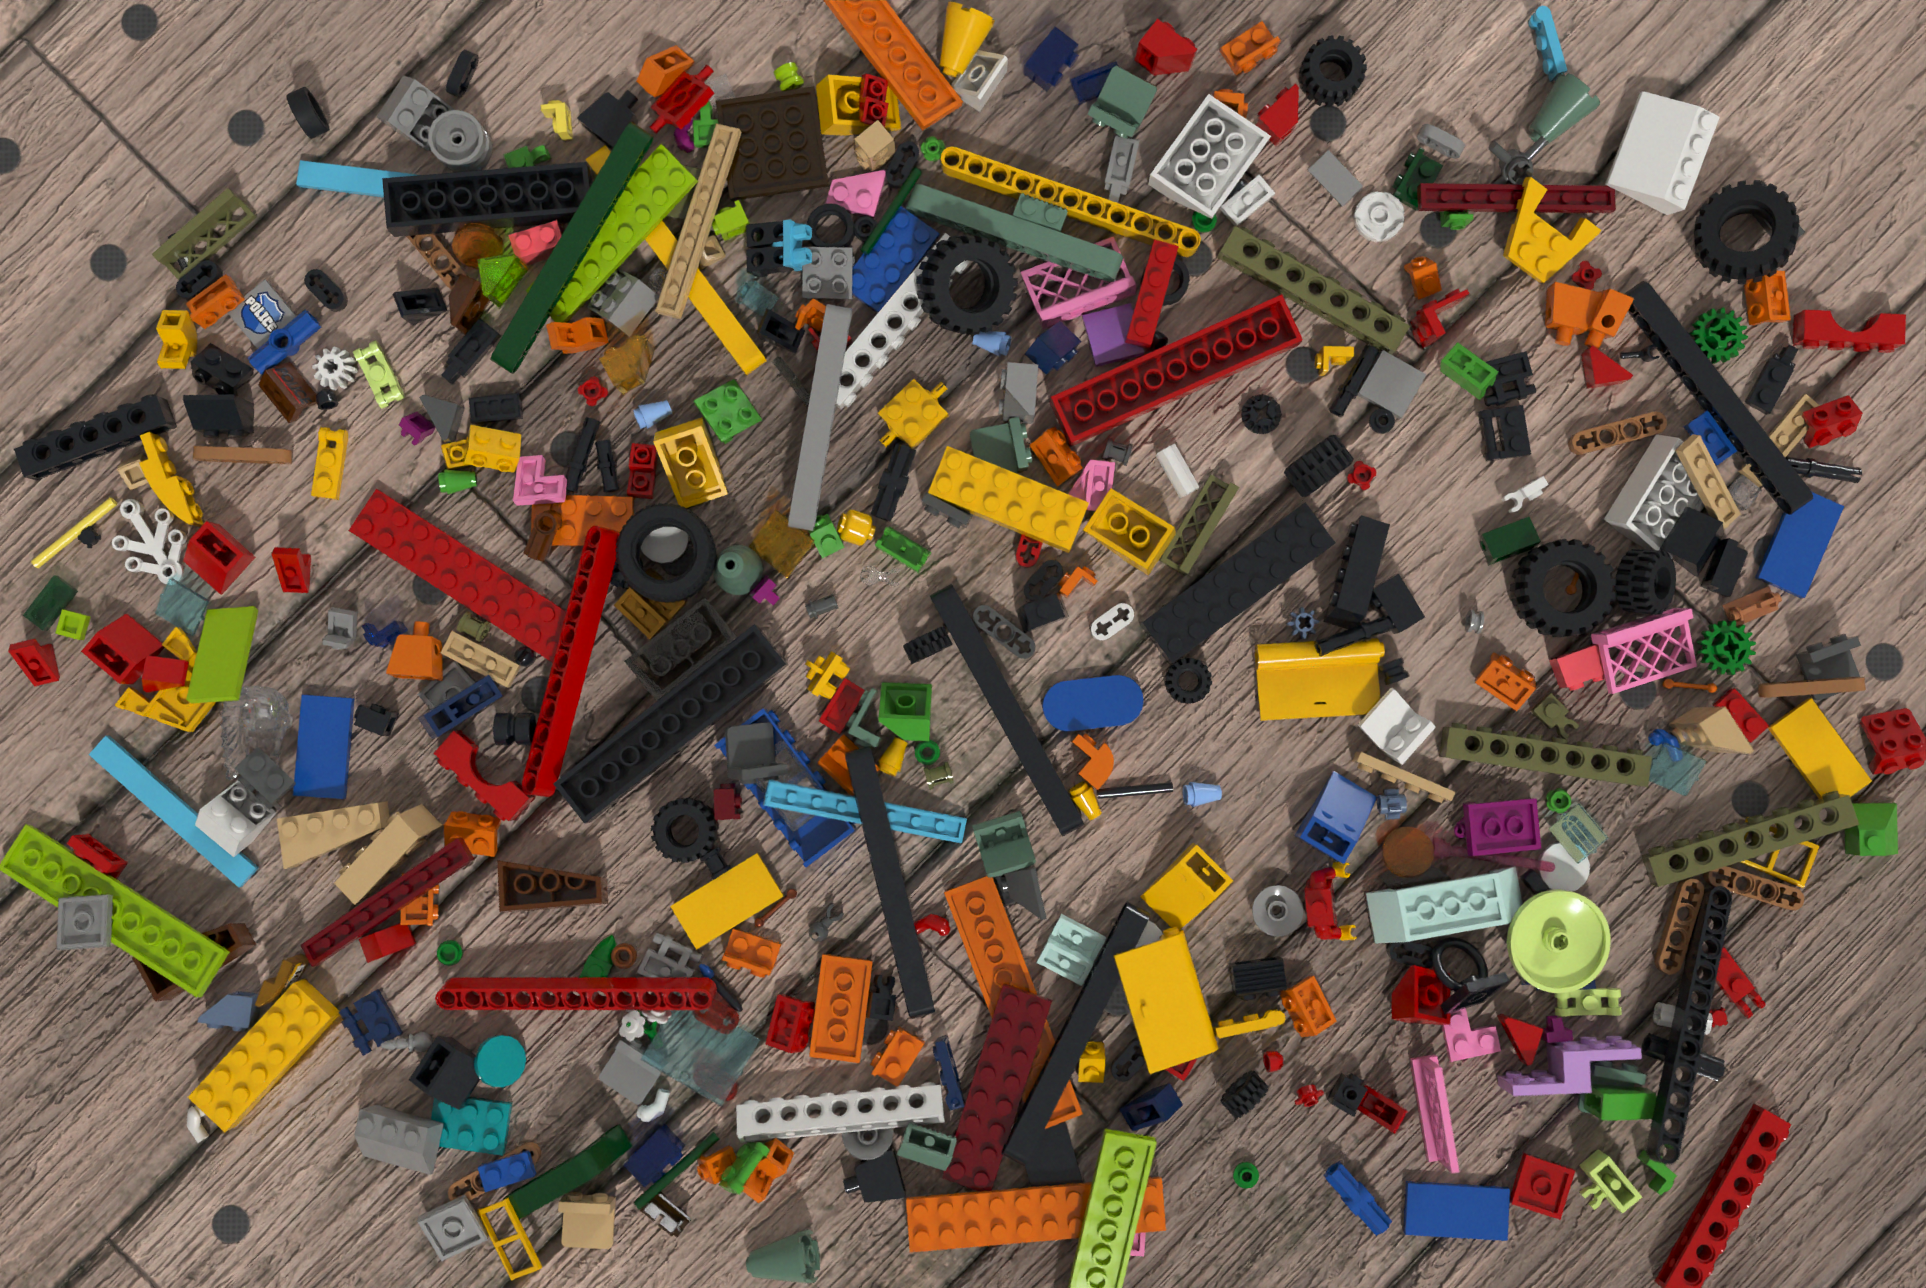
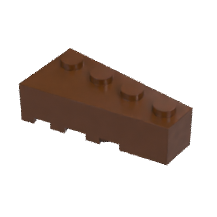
M497 860L499 912L509 913L608 904L607 878Z
M230 923L202 933L230 951L220 968L256 946L245 923ZM132 957L155 1001L172 1000L186 991L143 962Z

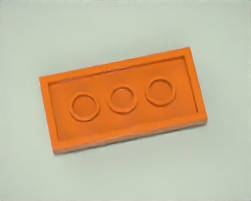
M566 495L565 502L533 504L531 532L537 515L546 510H555L562 517V526L557 530L551 546L583 547L586 534L592 526L596 525L620 532L626 521L634 515V497ZM544 516L543 524L545 527L552 529V519Z
M822 954L809 1057L860 1063L873 960Z

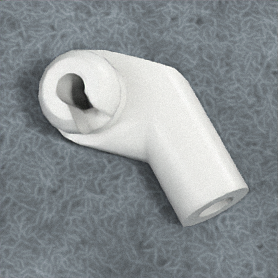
M658 1089L654 1103L648 1106L641 1105L637 1109V1117L644 1122H650L661 1116L665 1111L670 1091Z
M191 1106L187 1111V1128L197 1143L209 1136L201 1123V1117L206 1114L197 1106Z

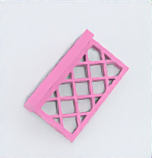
M1114 236L1095 243L1105 248L1111 246L1113 251L1120 253ZM1124 259L1119 269L1122 271L1124 278L1114 282L1098 279L1101 283L1098 288L1093 290L1084 287L1089 275L1085 274L1081 284H1076L1068 280L1072 269H1068L1065 277L1061 278L1052 274L1054 267L1059 265L1049 261L1021 272V277L1039 317L1042 330L1052 327L1059 321L1062 323L1136 294V283L1133 276H1130ZM1039 274L1044 276L1045 279L1040 288L1031 284L1028 277ZM1049 279L1062 283L1057 294L1045 289ZM1065 285L1078 290L1075 297L1068 299L1061 296ZM1042 294L1054 298L1052 305L1041 309L1039 304Z
M1672 608L1663 611L1662 614H1653L1591 634L1592 643L1599 646L1608 693L1614 694L1697 667L1688 620L1693 619L1691 608ZM1680 626L1681 636L1677 641L1671 637V634L1675 627ZM1655 633L1662 636L1657 648L1650 644ZM1633 640L1641 643L1636 655L1629 650ZM1668 641L1675 645L1670 657L1663 653ZM1614 646L1620 650L1615 661L1610 659L1608 649ZM1647 648L1654 652L1649 663L1642 659ZM1681 650L1685 652L1687 663L1680 664L1675 661ZM1626 654L1633 659L1628 670L1620 666ZM1660 657L1667 661L1662 671L1655 668ZM1639 663L1646 667L1641 678L1634 675ZM1619 670L1625 676L1621 684L1616 685L1614 676Z
M1434 1054L1410 1058L1426 1159L1429 1162L1439 1161L1451 1173L1459 1172L1442 1067L1439 1066L1438 1057Z

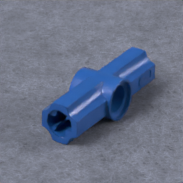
M305 309L285 327L272 331L269 340L252 353L248 360L263 375L265 370L275 367L287 356L295 355L299 351L300 345L322 327L316 318ZM288 337V344L282 348V340Z
M1340 1161L1332 1164L1323 1175L1328 1183L1341 1195L1340 1198L1355 1216L1358 1215L1376 1236L1383 1234L1392 1223L1390 1217L1374 1201L1375 1198L1360 1181L1357 1182Z

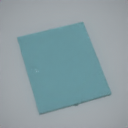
M708 1009L671 1010V1018H668L667 1023L660 1024L659 1031L641 1060L722 1106L739 1075L743 1074V1069L760 1039Z

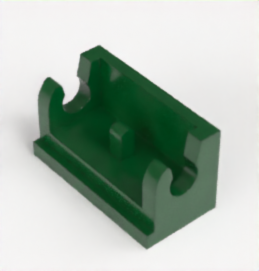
M1526 517L1483 533L1481 535L1482 541L1479 543L1489 566L1536 548L1541 540L1530 517Z

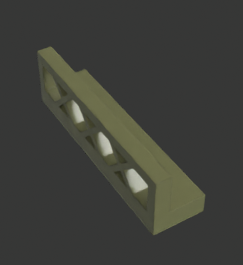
M227 188L152 255L179 280L197 264L209 260L257 216L237 194ZM240 206L247 215L240 221H232V213ZM218 225H226L225 234L221 238H213L214 228ZM199 241L207 242L206 251L203 254H194L195 245ZM180 257L188 258L187 268L180 273L173 264Z
M1211 474L1159 561L1186 576L1239 487L1232 482L1227 484ZM1213 482L1223 488L1224 492L1220 498L1210 500L1208 488ZM1205 495L1206 501L1201 502L1202 498ZM1217 502L1212 510L1211 503ZM1207 505L1210 514L1208 519L1197 522L1196 508ZM1192 517L1194 523L1187 524ZM1204 524L1202 529L1199 530L1198 525ZM1195 526L1196 539L1184 543L1182 536L1184 528ZM1180 539L1181 544L1175 545L1177 540ZM1191 545L1190 549L1187 552L1185 546ZM1182 547L1184 559L1179 566L1167 559L1171 550Z

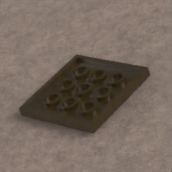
M814 86L716 101L719 124L739 128L742 132L727 176L731 201L829 187Z

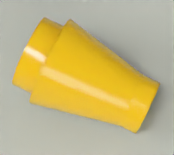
M894 737L892 743L878 760L880 771L896 777L897 772H901L905 750L908 745L907 742Z
M1082 781L1069 790L1071 800L1089 820H1093L1102 814L1092 785Z

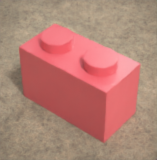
M556 220L508 235L516 260L524 267L548 259L564 233V229Z
M1591 644L1549 660L1559 688H1569V691L1584 687L1583 682L1590 679L1593 682L1605 679L1598 644Z

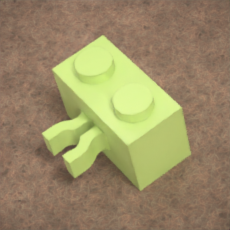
M1599 1149L1579 1165L1593 1182L1591 1186L1584 1187L1579 1191L1580 1195L1584 1198L1588 1197L1589 1194H1594L1593 1200L1588 1203L1592 1209L1598 1208L1605 1197L1614 1208L1623 1214L1642 1198L1612 1159Z

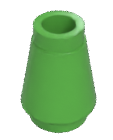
M444 470V472L438 473L441 493L447 492L449 495L477 486L475 471Z

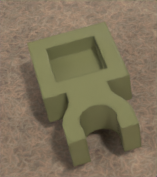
M1548 693L1531 710L1548 729H1552L1555 726L1558 735L1562 739L1569 737L1564 730L1567 724L1572 729L1579 727L1574 720L1565 717L1569 710L1552 693Z

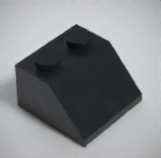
M183 395V402L193 430L203 433V437L218 438L219 434H228L229 437L242 438L244 433H254V403L236 395Z

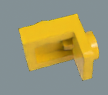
M1089 1041L1079 1059L1078 1082L1104 1083V1043Z

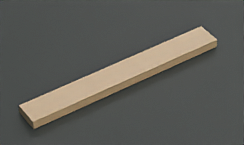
M716 123L700 171L698 183L696 184L655 309L658 314L677 319L682 318L742 133L739 128Z

